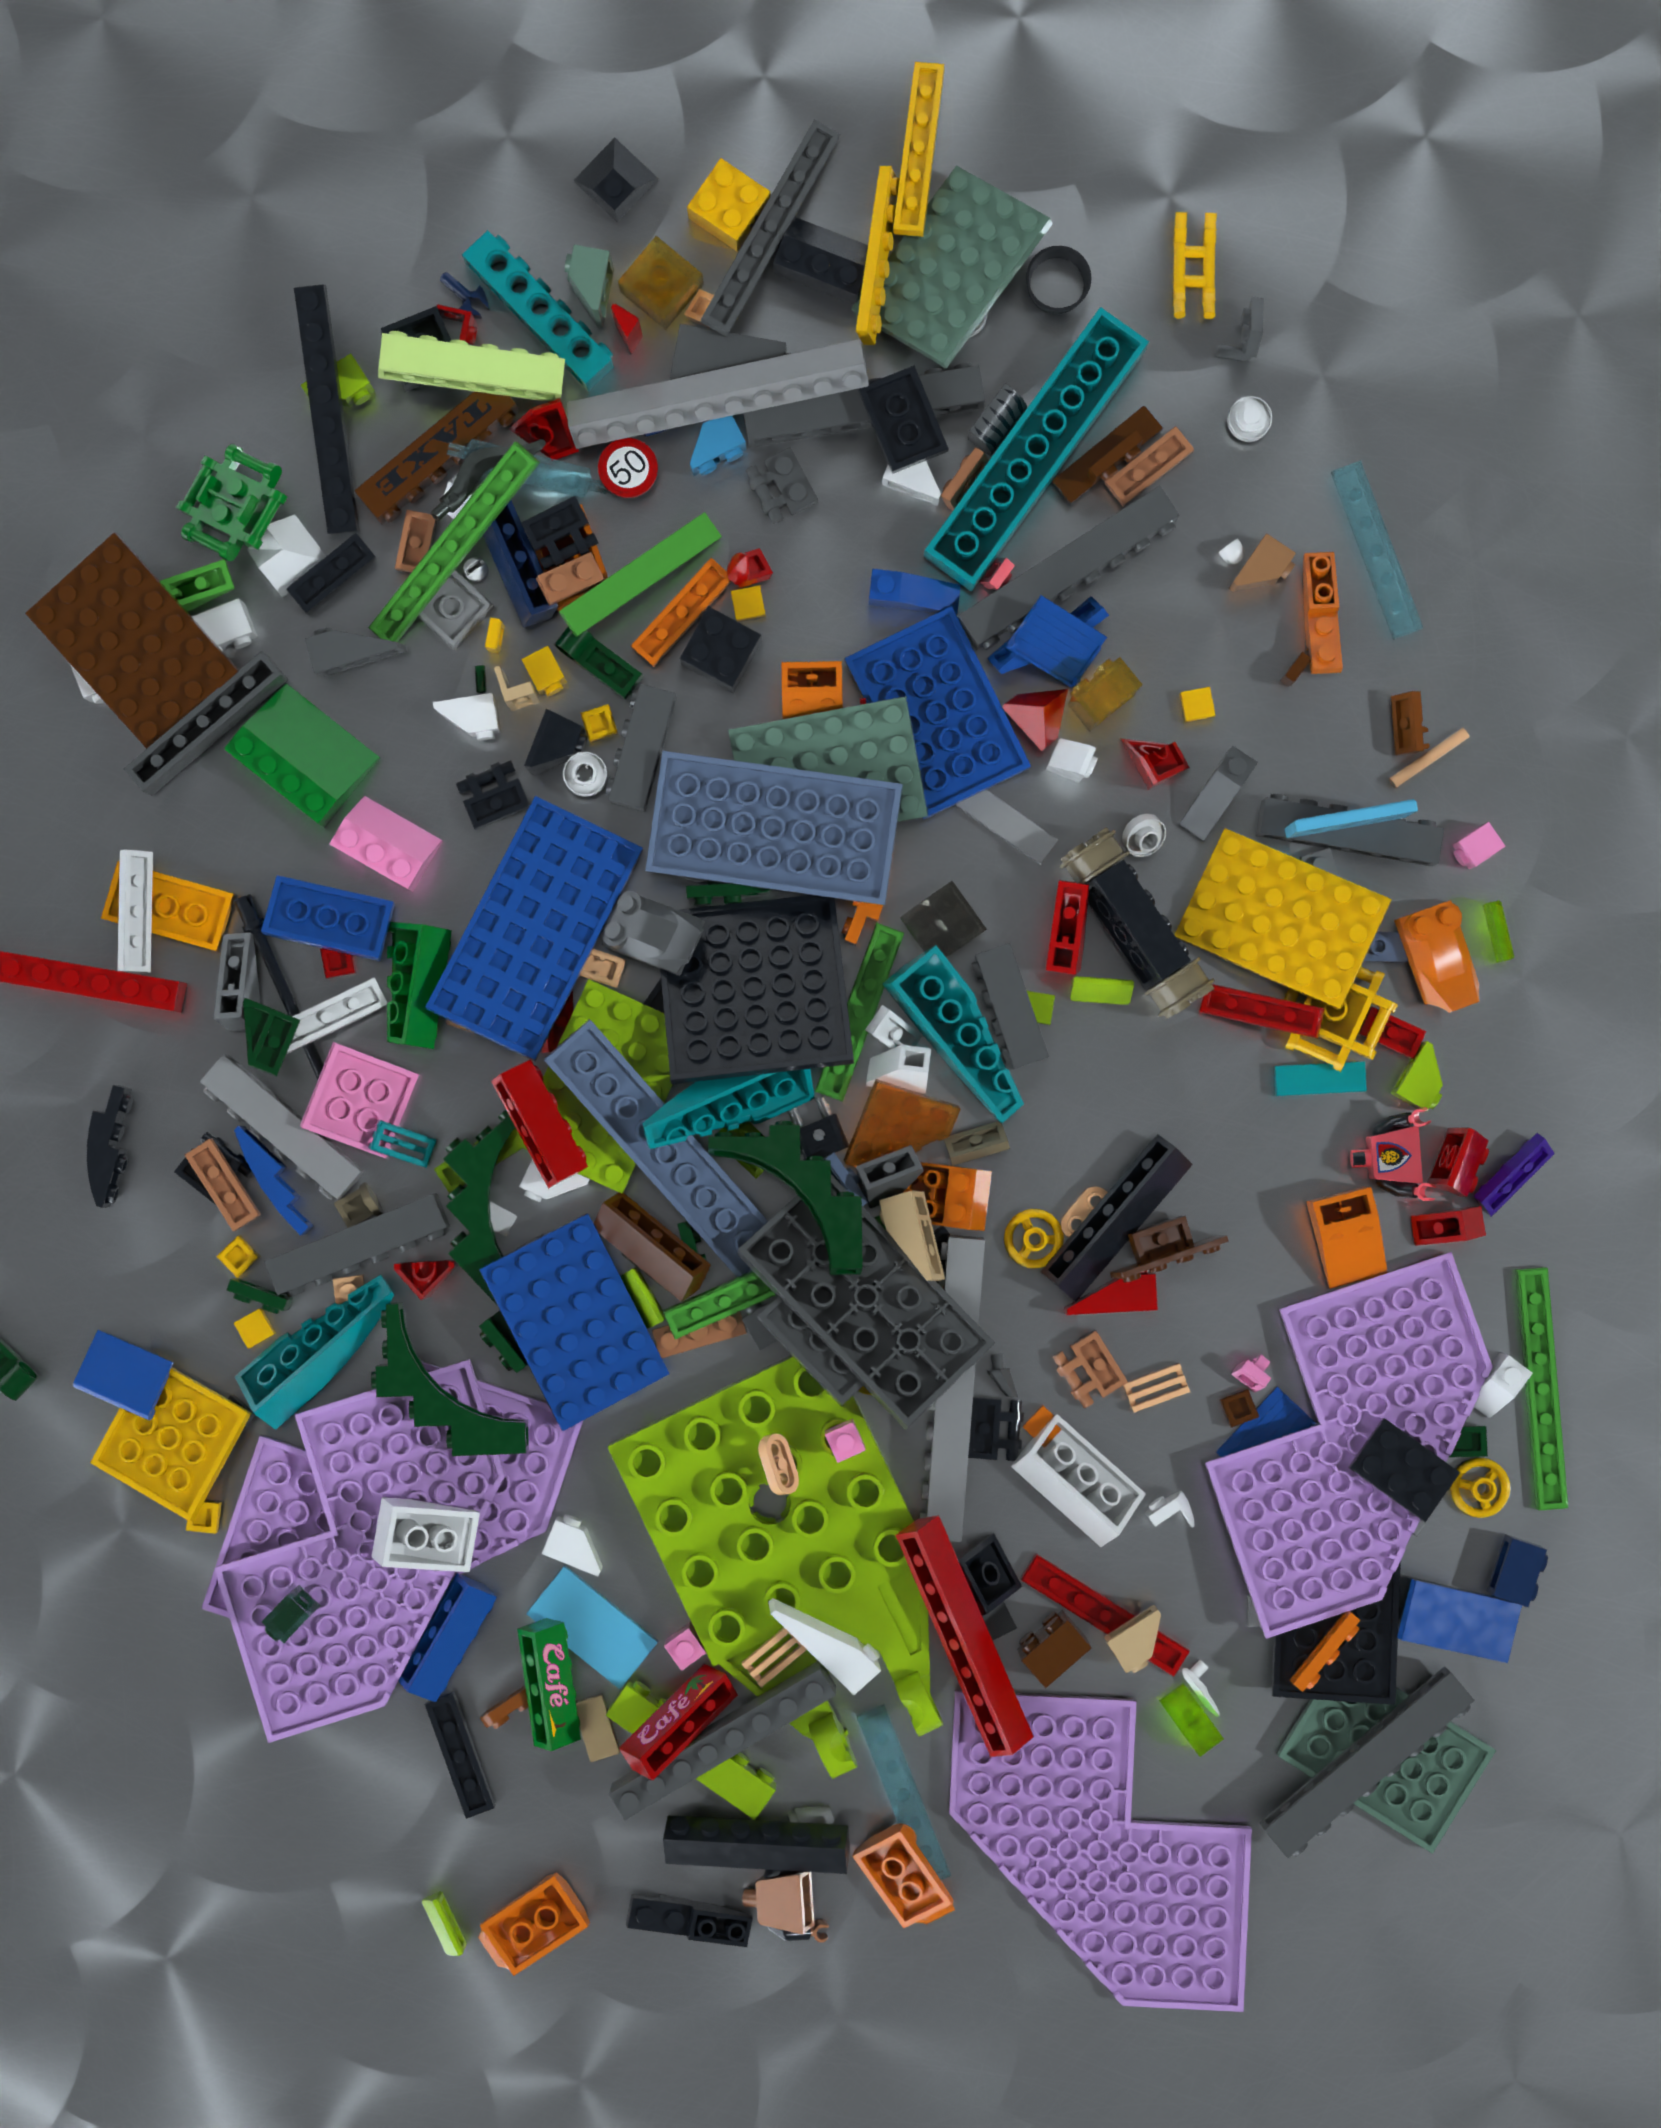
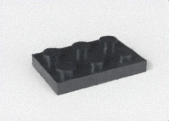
M915 365L869 383L868 387L858 388L892 474L948 452L949 448Z
M1382 1418L1348 1467L1425 1523L1460 1474L1458 1470L1385 1418Z

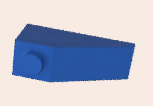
M872 569L869 605L938 613L952 606L957 615L961 585L905 572Z

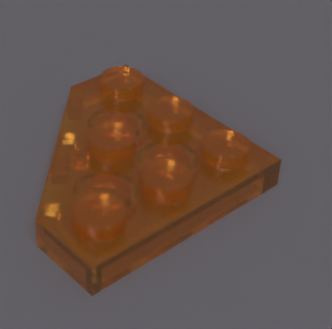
M875 1079L843 1161L846 1165L856 1167L912 1145L916 1153L922 1150L921 1147L938 1140L939 1142L949 1137L961 1109L958 1105Z

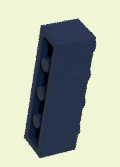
M510 500L483 534V537L521 624L525 628L551 619L558 605L555 603L549 606L536 580V577L543 574V571L512 500Z

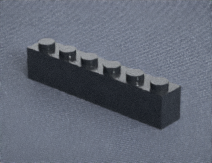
M1157 1134L1040 1272L1076 1302L1128 1242V1234L1139 1229L1193 1164L1174 1145Z
M668 1815L663 1836L666 1864L847 1874L850 1854L848 1825Z

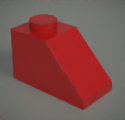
M1481 1206L1456 1208L1410 1216L1415 1246L1467 1241L1486 1236Z

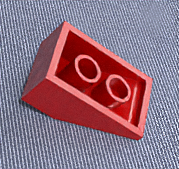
M1469 1127L1448 1128L1427 1183L1435 1184L1437 1188L1460 1197H1467L1468 1193H1473L1478 1183V1177L1475 1175L1479 1165H1484L1489 1154V1149L1486 1148L1489 1141L1476 1130Z

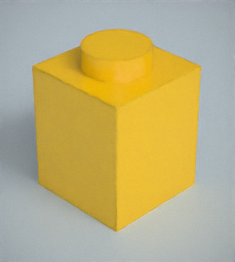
M549 646L521 659L541 696L544 694L552 696L563 689L562 685L567 683Z

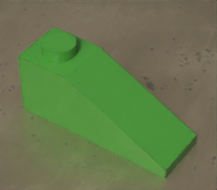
M225 559L160 580L187 612L235 589Z

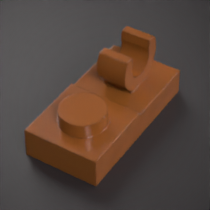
M1410 691L1391 696L1395 755L1404 756L1428 749L1430 747L1429 743L1424 744L1423 733L1428 732V728L1422 726L1421 691Z

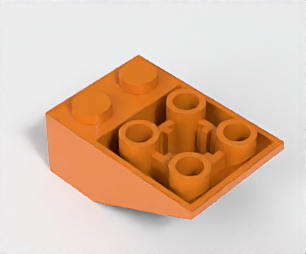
M842 661L781 662L783 719L843 708Z
M920 1162L923 1172L904 1192H924L932 1225L985 1231L992 1171Z
M1363 1186L1306 1201L1329 1289L1388 1273L1380 1220L1371 1187Z

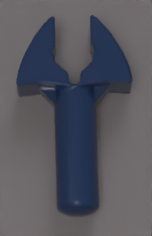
M448 272L441 275L440 282L462 300L463 305L459 309L471 311L474 319H482L481 314L472 308L470 301H479L489 310V302L483 288L479 285L476 291H469Z

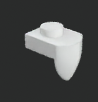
M1182 1491L1176 1492L1166 1499L1164 1496L1155 1499L1148 1505L1150 1509L1145 1512L1156 1527L1180 1510L1191 1528L1194 1527L1192 1509Z

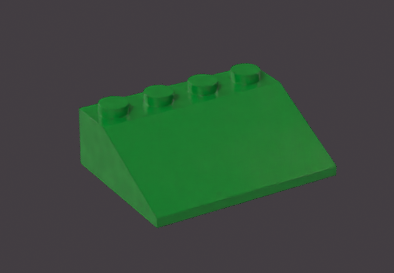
M287 683L239 729L224 748V750L324 828L380 759L378 755Z

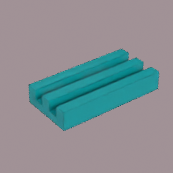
M378 1120V1127L374 1131L372 1136L374 1138L372 1143L370 1142L369 1149L427 1168L436 1143L435 1138ZM384 1129L426 1142L428 1145L424 1148L385 1135L383 1132ZM380 1140L422 1153L424 1156L422 1159L380 1146L379 1143Z

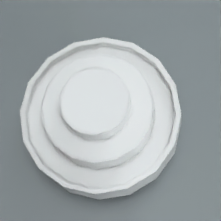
M1242 397L1229 410L1227 418L1228 428L1232 435L1241 441H1257L1264 437L1270 429L1273 419L1272 411L1268 404L1259 397Z
M578 752L565 763L563 778L568 789L574 794L588 797L599 793L604 788L608 773L603 760L596 754Z
M1142 814L1133 818L1126 825L1122 833L1124 847L1136 857H1146L1155 853L1162 846L1166 838L1164 824L1152 814Z

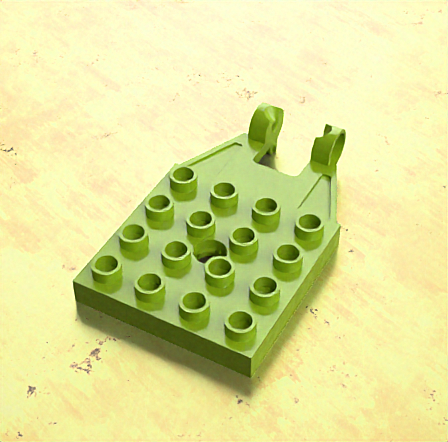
M790 1355L608 1445V1450L713 1667L719 1664L758 1697L818 1661L806 1650L762 1688L749 1674V1671L743 1667V1660L783 1628L770 1613L768 1602L774 1598L856 1637L864 1645L869 1643L875 1650H878L894 1681L899 1698L910 1714L911 1722L919 1737L944 1725L930 1694L928 1610L896 1538L897 1533L915 1520L854 1395L843 1406H840L806 1369ZM853 1418L866 1450L837 1463L826 1439L825 1430ZM771 1434H781L785 1437L799 1476L798 1487L795 1492L786 1496L785 1509L780 1514L781 1518L777 1520L775 1517H766L758 1511L753 1512L751 1509L754 1506V1496L760 1489L759 1485L764 1483L769 1485L759 1456L758 1446L764 1436ZM788 1633L753 1662V1667L758 1666L787 1642L791 1635ZM795 1643L759 1674L763 1676L799 1645ZM829 1700L789 1723L802 1735L813 1740L820 1758L832 1779L858 1767L847 1736L849 1732L847 1728H843L841 1722L839 1723Z

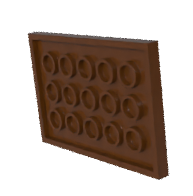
M115 532L25 613L146 749L239 671L118 533Z

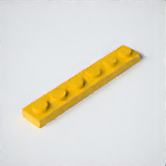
M915 62L893 226V232L896 235L924 237L945 72L944 64Z
M879 166L856 324V333L863 345H875L877 333L881 332L882 327L880 308L884 306L886 299L884 281L885 278H888L890 271L888 253L893 249L892 225L895 218V204L900 179L896 177L892 166Z

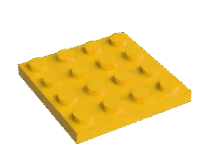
M172 1367L169 1372V1378L154 1408L155 1415L152 1420H146L119 1408L90 1463L184 1519L194 1521L252 1413Z

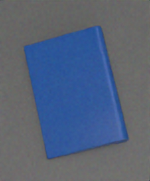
M1040 595L1009 640L1007 649L1075 690L1081 683L1080 678L1101 650V646L1107 639V636Z
M97 1330L73 1382V1387L150 1421L155 1415L154 1408L169 1378V1372L174 1362Z
M1276 1387L1256 1408L1259 1417L1241 1424L1216 1453L1222 1457L1318 1424L1281 1389Z

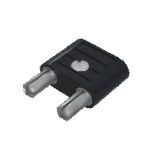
M824 1096L821 1099L828 1117H826L821 1102L817 1098L815 1101L823 1119L804 1126L798 1109L793 1108L801 1127L800 1153L803 1160L810 1156L824 1158L850 1147L836 1113L832 1115ZM789 1110L788 1114L791 1122H793V1125H797L792 1111Z

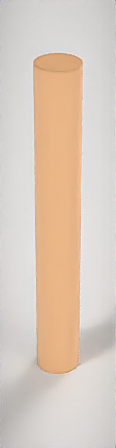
M1461 728L1390 777L1391 785L1397 788L1468 739V732Z

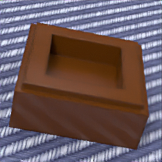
M1301 652L1280 681L1288 687L1295 683L1311 661V657Z
M1248 1389L1219 1400L1230 1428L1259 1417Z

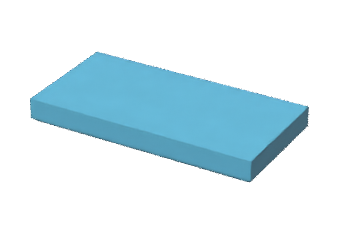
M1412 799L1297 819L1286 826V839L1406 818L1418 811L1417 802Z
M564 1565L526 1613L535 1622L545 1618L564 1622L568 1633V1648L618 1689L624 1686L659 1641L566 1565Z

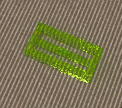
M1498 900L1482 905L1496 963L1514 959L1502 902Z

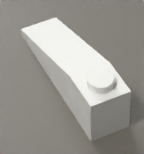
M774 1598L768 1602L771 1615L853 1695L881 1672L878 1662L880 1656L869 1643L864 1645L856 1637Z

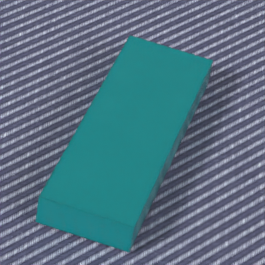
M1365 1061L1345 1062L1341 1072L1332 1069L1333 1065L1328 1063L1274 1066L1275 1096L1367 1091Z

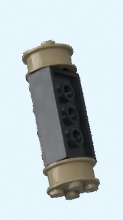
M1106 827L1092 836L1087 842L1081 843L1060 859L1063 864L1059 867L1060 869L1066 868L1074 882L1089 884L1088 904L1144 989L1146 990L1153 986L1143 994L1152 997L1160 1009L1158 1016L1164 1015L1168 1019L1191 1005L1190 1003L1214 990L1215 988L1212 983L1215 979H1208L1198 964L1201 960L1200 957L1193 961L1190 960L1186 945L1181 940H1177L1171 931L1172 925L1166 916L1159 913L1155 907V900L1148 890L1143 889L1137 880L1138 874L1133 866L1125 862L1124 858L1130 852H1124L1114 838L1115 829L1110 832Z

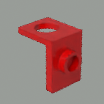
M437 304L436 306L441 318L463 322L459 340L467 342L468 345H474L477 337V327H474L475 319L472 312Z

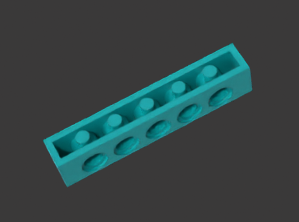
M487 230L462 254L465 264L550 353L557 354L559 358L565 359L564 367L589 392L614 368L611 359L613 356L612 352L603 342L597 344L590 337L593 333L583 321L580 320L577 323L570 316L572 311L564 301L559 299L556 302L549 294L551 292L550 287L540 277L537 280L529 273L531 268L520 256L515 259L508 252L510 246L499 234L494 237ZM502 261L507 263L502 271L492 270L496 262ZM517 283L527 284L526 290L522 293L512 291ZM539 304L547 305L548 309L545 313L540 315L533 313L535 306ZM564 325L569 328L568 332L563 336L553 334L558 326ZM579 347L589 349V353L585 357L579 358L574 355L575 350Z

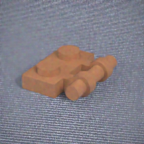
M1096 1330L1070 1345L1076 1355L1071 1360L1067 1359L1063 1351L1052 1357L1058 1366L1056 1370L1059 1375L1065 1377L1072 1388V1396L1075 1400L1078 1399L1083 1408H1087L1094 1403L1089 1392L1095 1388L1101 1397L1104 1398L1128 1383ZM1081 1365L1090 1378L1085 1383L1081 1382L1074 1370Z

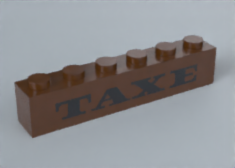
M473 392L355 489V493L381 525L386 521L388 523L394 521L402 513L401 509L409 502L411 504L417 502L425 494L424 490L432 483L436 485L445 479L448 475L447 471L455 464L457 466L461 465L470 452L478 445L480 447L486 445L494 437L493 433L501 426L503 428L509 426L516 419V414L519 412L516 403L510 396Z

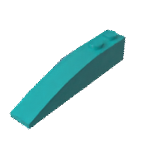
M934 945L903 965L882 983L936 1052L1000 1123H1003L1024 1105L1009 1069H1006L1000 1056L999 1047L990 1034L989 1025L976 1003L977 999L974 992L937 945Z
M804 1069L697 1081L664 1104L642 1123L647 1146L650 1149L686 1141L688 1136L699 1134L700 1137L712 1135V1130L724 1127L729 1131L739 1128V1124L751 1121L753 1124L762 1123L815 1099L811 1070Z
M379 1275L348 1295V1301L342 1304L334 1303L325 1309L326 1314L315 1321L309 1318L301 1323L302 1329L291 1335L287 1332L280 1336L235 1376L242 1393L256 1416L276 1430L304 1404L311 1400L344 1367L381 1318L382 1310H386V1304L390 1303L394 1297V1293L383 1276Z

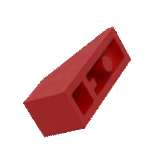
M1063 880L1058 882L1046 964L1047 971L1076 975L1081 970L1086 933L1089 884Z
M1148 1270L1140 1273L1141 1278L1130 1282H1123V1279L1114 1278L1079 1298L1076 1302L1074 1301L1065 1306L1064 1313L1066 1315L1158 1310L1156 1274L1148 1273Z

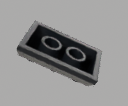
M795 217L784 234L774 259V274L854 305L861 295L868 245Z

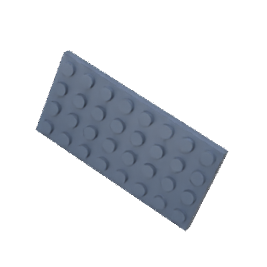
M662 751L645 871L886 905L903 784Z

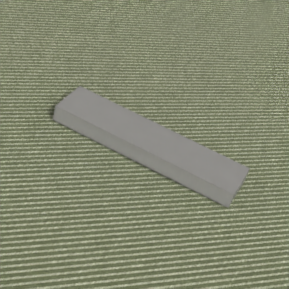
M984 790L955 805L1040 865L1058 841L1057 838L988 790Z

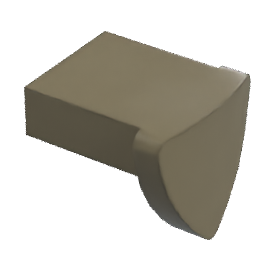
M366 1182L361 1184L358 1190L334 1203L347 1228L359 1224L374 1215L379 1216L383 1214L377 1196Z

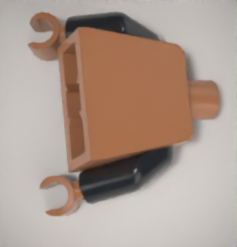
M765 1870L764 1875L756 1880V1889H744L742 1895L743 1906L757 1908L759 1924L768 1926L770 1931L784 1941L809 1940L812 1936L821 1943L828 1939L826 1933H817L818 1929L828 1928L829 1925L824 1919L814 1920L811 1872Z

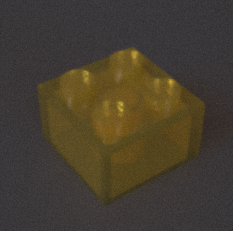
M655 236L618 280L621 294L667 330L697 294L698 290L703 287L704 281L703 274L659 237Z
M1121 657L1114 662L1110 658L1096 669V672L1093 674L1094 678L1091 681L1087 677L1084 678L1070 693L1072 697L1067 705L1090 732L1133 698L1143 686Z

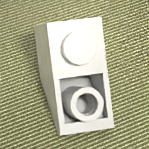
M1060 738L1046 770L1079 784L1083 777L1089 778L1098 760L1097 757L1093 756L1096 748L1091 745Z
M900 1045L870 1058L866 1086L926 1094L931 1048Z

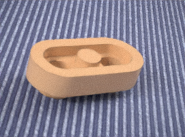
M1096 1186L1089 1187L1076 1199L1060 1221L1065 1236L1069 1238L1075 1230L1071 1227V1222L1074 1219H1079L1082 1223L1095 1207L1090 1203L1091 1198L1098 1196L1102 1200L1108 1193L1105 1189Z
M781 1434L764 1436L759 1442L758 1452L770 1489L777 1495L795 1492L799 1484V1476L787 1440Z

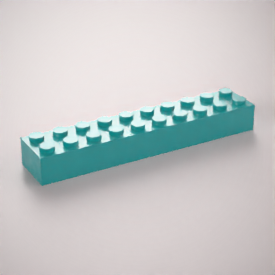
M1100 307L926 547L923 558L972 592L1143 356L1149 341Z

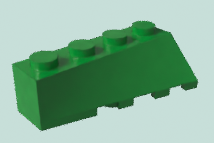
M390 922L388 932L392 933V946H387V958L392 959V975L387 976V988L392 993V1001L387 1003V1042L434 1049L438 1034L439 1015L427 1010L425 1006L447 966L452 930L423 924Z

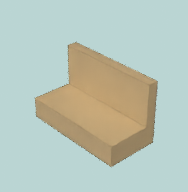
M500 666L494 667L504 701L511 711L540 703L537 691L531 682L510 688L507 675Z

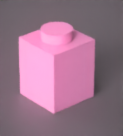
M1490 822L1479 826L1453 844L1455 858L1462 866L1466 865L1468 869L1478 866L1506 847Z
M853 1418L825 1430L826 1439L837 1463L866 1450Z
M691 1622L668 1637L664 1644L665 1649L681 1671L706 1654Z

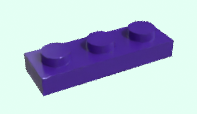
M1536 1133L1522 1145L1521 1149L1509 1161L1501 1166L1500 1170L1487 1183L1480 1187L1473 1197L1485 1213L1492 1217L1555 1154L1546 1139Z

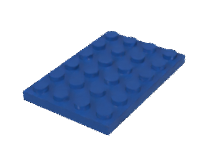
M952 606L844 658L862 698H866L867 703L907 696L928 816L922 817V820L1031 768L1030 762Z
M588 1213L479 1269L561 1431L576 1425L670 1374Z

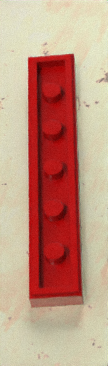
M1037 1553L1020 1578L1021 1581L1105 1634H1109L1135 1617L1134 1614ZM1158 1630L1153 1655L1148 1661L1170 1675L1175 1676L1190 1650Z

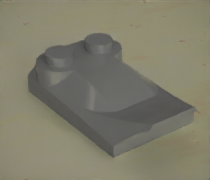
M626 891L619 895L603 927L602 945L611 951L680 976L685 964L689 963L701 938L705 921L642 897L634 891Z

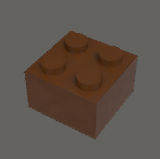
M1063 1610L1058 1614L1055 1611L1049 1614L1042 1621L1043 1627L1035 1634L1033 1631L1026 1634L1019 1641L1021 1646L1017 1649L1021 1661L1045 1689L1092 1649L1086 1636Z

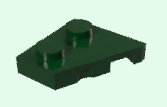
M245 998L243 1007L248 1066L277 1077L300 1024V1019Z

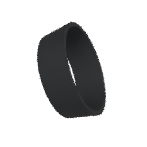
M1051 246L1041 250L1032 258L1027 268L1026 284L1031 300L1038 308L1051 314H1063L1076 308L1087 296L1091 287V270L1086 259L1078 251L1067 246ZM1053 258L1070 261L1079 269L1083 277L1084 287L1080 299L1076 303L1063 308H1054L1043 304L1035 297L1030 288L1031 277L1037 266Z

